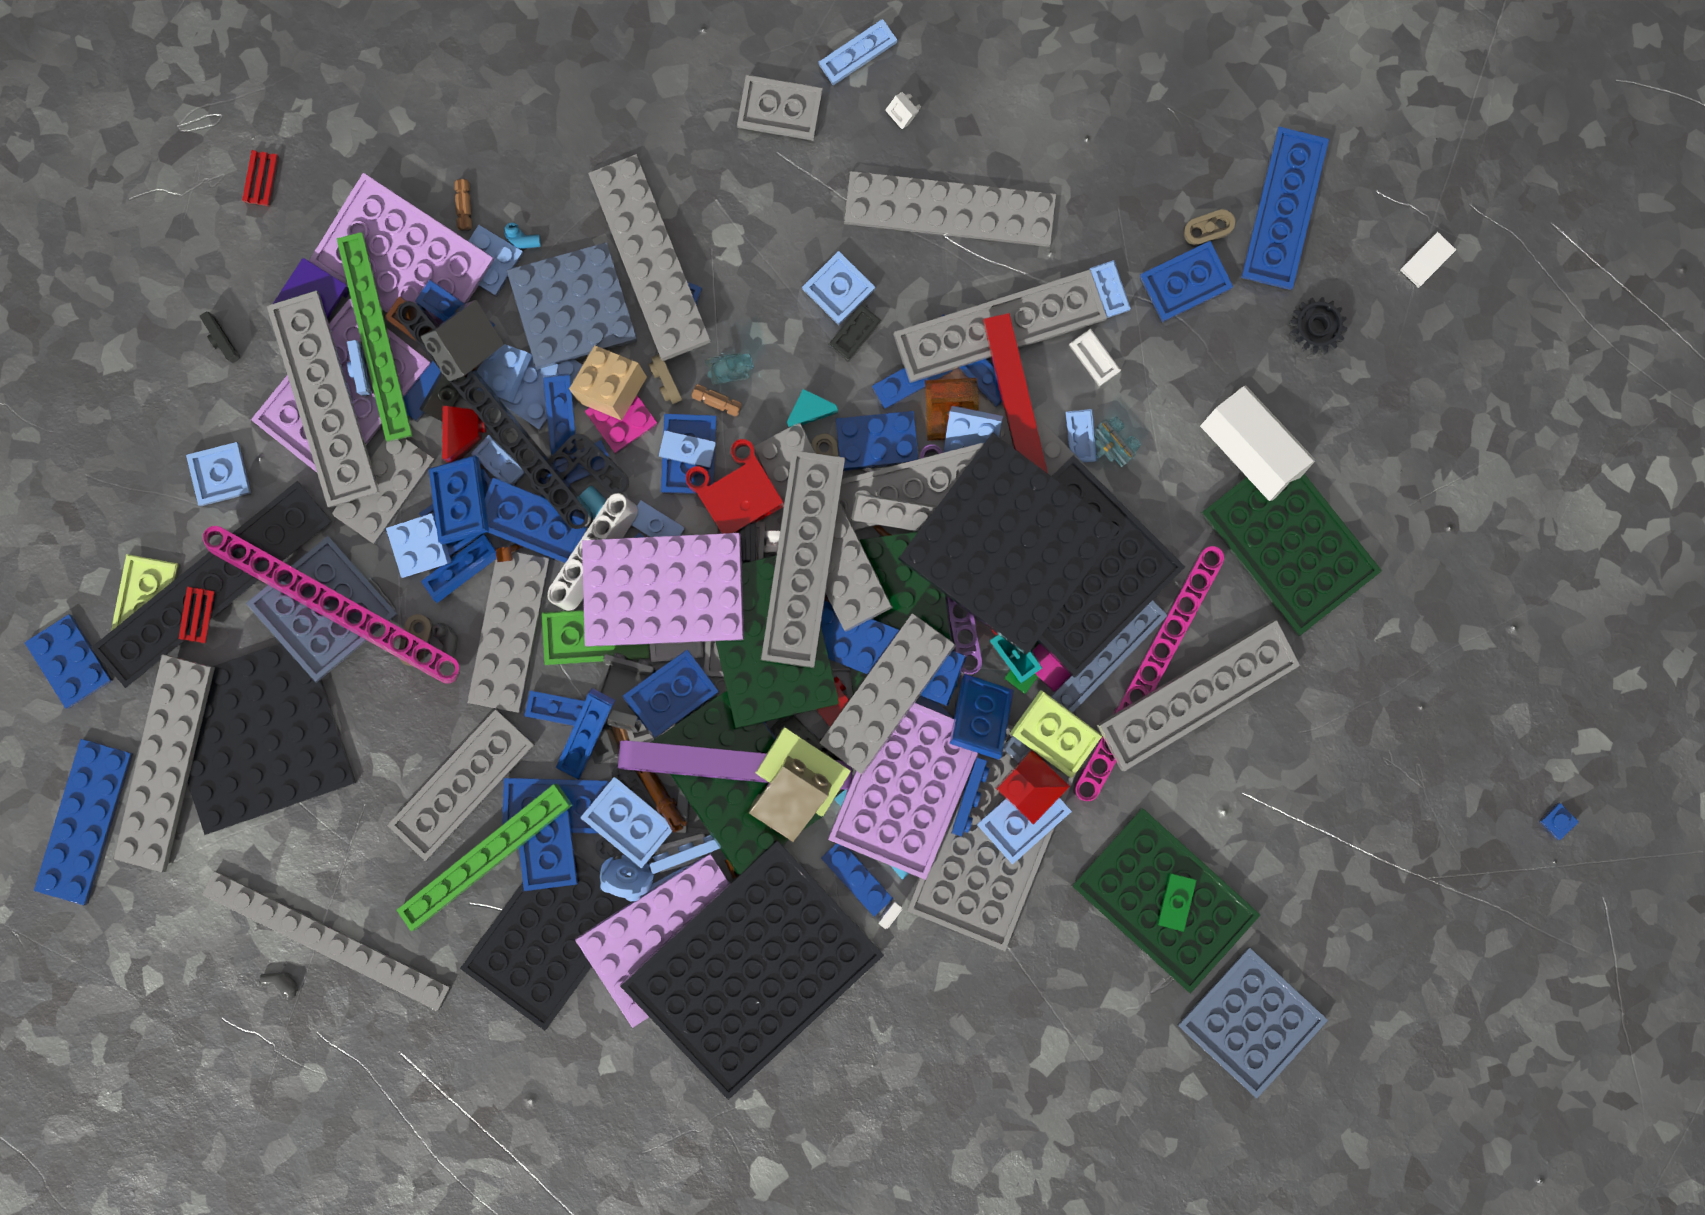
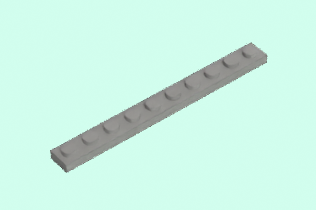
M218 871L213 872L202 894L436 1011L440 1010L451 987Z

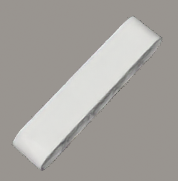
M619 493L613 494L607 499L549 587L547 596L551 603L566 611H572L580 604L584 598L582 540L622 539L638 514V508L634 502Z

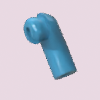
M508 223L505 226V237L516 248L541 247L540 234L525 235L516 223Z

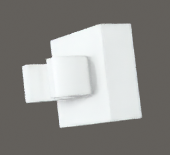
M903 92L896 95L885 110L901 129L911 123L921 108L920 104L914 106L910 101L912 98L911 94L905 95Z

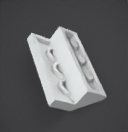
M1243 386L1216 407L1200 426L1269 501L1274 500L1291 481L1301 478L1316 461L1247 386Z

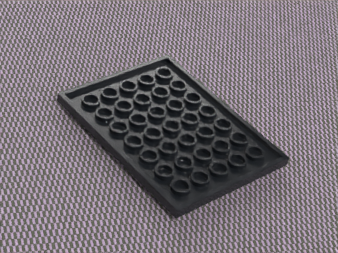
M776 839L742 874L737 875L620 984V987L729 1100L876 964L884 954Z

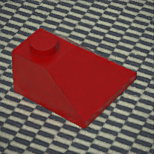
M443 406L442 459L447 463L462 459L482 440V432H486V425L473 409Z
M1030 750L995 789L1034 825L1070 786L1033 750Z

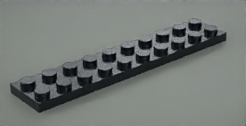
M296 481L232 534L283 562L332 521L300 482ZM237 548L233 551L232 556L237 559L242 558L246 554V549ZM208 552L98 641L91 649L119 682L127 688L161 661L162 655H168L185 641L179 639L187 587L215 591L211 620L256 584L259 579ZM260 561L256 564L255 568L257 571L263 572L269 568L270 563ZM193 593L186 633L188 635H190L195 602L197 597L196 593ZM203 595L197 631L203 626L208 595Z

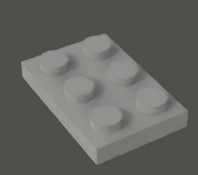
M746 75L737 128L814 141L823 88Z

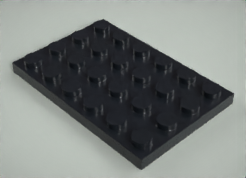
M575 853L578 884L524 891L522 882L460 968L544 1031L547 1030L592 968L575 938L633 902L604 892L600 887V872Z

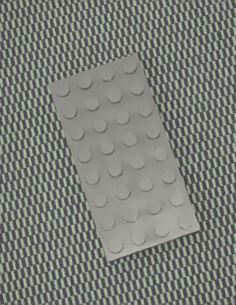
M1009 724L1007 726L1005 742L1011 737L1010 732L1014 728V726ZM1003 749V754L999 760L980 753L977 754V758L987 761L986 766L990 767L985 783L980 781L977 791L981 792V797L977 808L972 807L969 817L973 818L968 833L963 832L962 837L951 833L968 782L967 779L926 880L919 879L907 911L1005 951L1054 828L1012 865L978 827L977 824L1006 799L995 787L1018 764ZM1037 754L1051 769H1053L1071 787L1075 775L1073 776V778L1068 777L1054 765H1052L1039 754ZM1070 787L1060 797L1063 802L1066 800Z

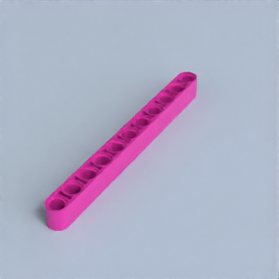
M211 526L204 531L203 542L212 554L443 683H452L459 677V664L452 656L222 527ZM214 535H221L223 540L219 545L214 546L209 543L210 538ZM237 548L246 549V554L244 557L237 559L232 556L233 551ZM260 561L270 563L269 568L263 572L256 570V564ZM283 574H291L293 576L292 581L287 585L279 583V578ZM311 586L316 589L314 596L310 598L302 596L304 588ZM337 600L339 606L336 610L329 611L325 608L327 601ZM354 612L362 615V620L357 624H352L348 621L349 615ZM376 625H381L386 629L385 633L380 637L371 634L372 628ZM399 638H404L409 642L408 646L403 650L394 647L395 641ZM427 651L431 653L432 658L430 661L422 663L417 660V656L420 652ZM445 664H451L454 666L455 671L452 675L445 676L440 672L441 667Z
M1207 547L1198 554L1167 612L1168 616L1162 621L1112 715L1132 704L1130 700L1132 690H1139L1144 697L1156 689L1223 564L1224 554L1218 547ZM1207 552L1216 555L1217 562L1214 566H1210L1205 562L1204 556ZM1194 575L1203 577L1205 584L1202 589H1197L1193 586L1192 578ZM1182 598H1188L1192 602L1190 612H1185L1180 608L1179 603ZM1169 621H1176L1179 624L1180 631L1177 635H1172L1168 632L1167 625ZM1157 644H1164L1167 647L1168 653L1165 658L1156 656L1154 649ZM1145 667L1154 669L1155 678L1152 681H1146L1143 678L1142 671ZM1103 736L1094 747L1074 785V794L1079 800H1094L1099 795L1116 763L1113 754L1105 746ZM1096 759H1102L1106 764L1105 771L1101 774L1095 773L1092 769V764ZM1084 782H1089L1093 786V793L1089 797H1084L1080 793V786Z

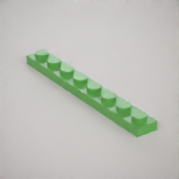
M360 232L336 238L385 439L387 442L411 437L413 436L364 234Z
M553 784L399 907L397 912L410 931L417 930L569 809L572 803L560 786Z

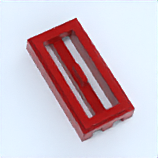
M251 150L242 198L243 202L270 207L279 159L277 154ZM258 158H259V159H260V163H259L258 174H257V179H256V184H255V190H254L253 198H251V193H252V188H253V182H254V177H255V172H256V166H257V161H258ZM270 160L264 198L260 199L266 161Z
M187 587L179 639L200 643L207 642L215 591ZM193 593H196L197 597L195 602L190 635H188L186 633ZM203 595H208L200 637L196 636L202 598Z

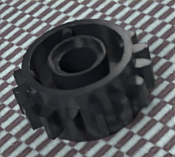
M1321 297L1318 302H1315L1314 298H1310L1308 305L1304 302L1299 305L1301 311H1293L1292 315L1296 319L1289 321V325L1294 326V329L1289 334L1295 335L1296 340L1294 344L1300 343L1303 346V352L1310 349L1312 355H1315L1318 350H1321L1322 354H1326L1328 346L1334 350L1337 348L1335 341L1342 342L1344 340L1341 333L1347 331V327L1343 326V322L1347 318L1341 317L1340 312L1342 308L1336 309L1333 306V300L1327 303L1324 297ZM1314 320L1323 323V332H1317L1313 329L1312 322Z

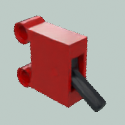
M739 439L733 443L731 454L734 461L741 466L740 468L711 485V478L708 472L700 466H695L688 470L686 482L689 488L699 495L722 534H741L742 562L756 561V523L782 508L784 502L758 462L753 444L746 439ZM740 447H748L750 449V455L747 458L741 459L736 456V452ZM696 474H703L705 476V482L700 486H695L691 483L693 476Z

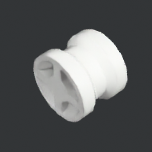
M764 531V537L766 538L764 553L777 554L780 531Z

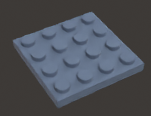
M607 242L506 270L536 370L587 356L592 351L594 345L608 350L637 342Z
M329 536L291 566L389 622L397 616L394 609ZM283 574L279 578V583L287 585L292 581L293 576L291 574ZM269 585L246 603L316 683L367 641ZM311 586L306 587L302 591V596L310 598L314 596L316 589ZM334 599L327 601L325 604V608L329 611L336 610L339 606V602ZM357 612L350 614L348 617V621L352 624H357L362 620V615ZM374 626L371 634H376L383 626Z
M1248 947L1177 1025L1255 1098H1258L1324 1026L1328 1019Z

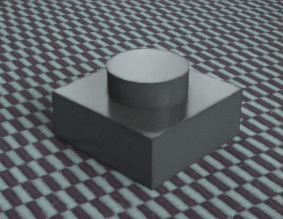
M612 729L601 732L592 752L595 764H601L619 755V748Z

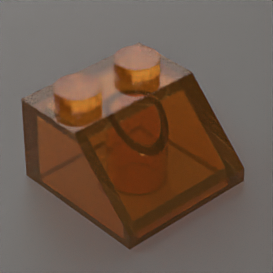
M977 378L925 380L927 441L945 440L951 406L979 411Z

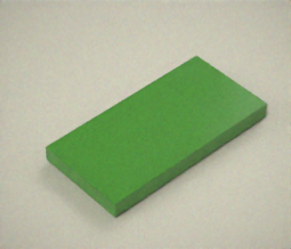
M584 610L542 613L545 665L604 661L605 654L612 656L613 653L622 654L628 660L650 658L649 644L585 646Z

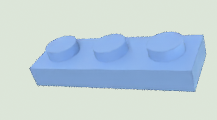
M882 19L819 61V66L832 85H835L895 45L897 39Z
M709 835L704 837V843L694 847L693 842L678 847L680 853L669 856L667 851L654 856L655 862L649 865L652 873L655 874L720 848L713 837Z

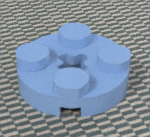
M622 855L621 859L613 860V857H611L602 864L600 887L604 892L626 898L628 901H638L641 895L646 894L651 889L654 874L649 870L648 863L641 869L626 855Z

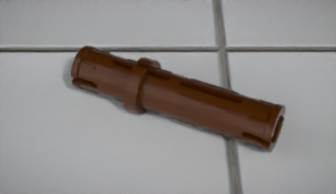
M636 771L657 805L656 810L666 819L671 831L677 832L683 829L687 822L676 807V800L670 797L655 772Z

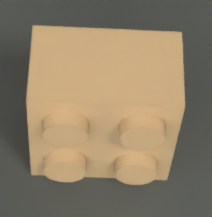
M594 345L569 390L578 403L622 421L647 376L639 363Z

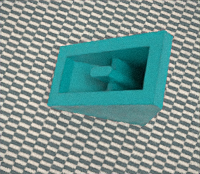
M803 389L787 420V426L790 428L799 423L803 426L838 414V408L836 404Z
M996 635L990 640L1020 683L1043 668L1032 649L1025 655L1000 635Z

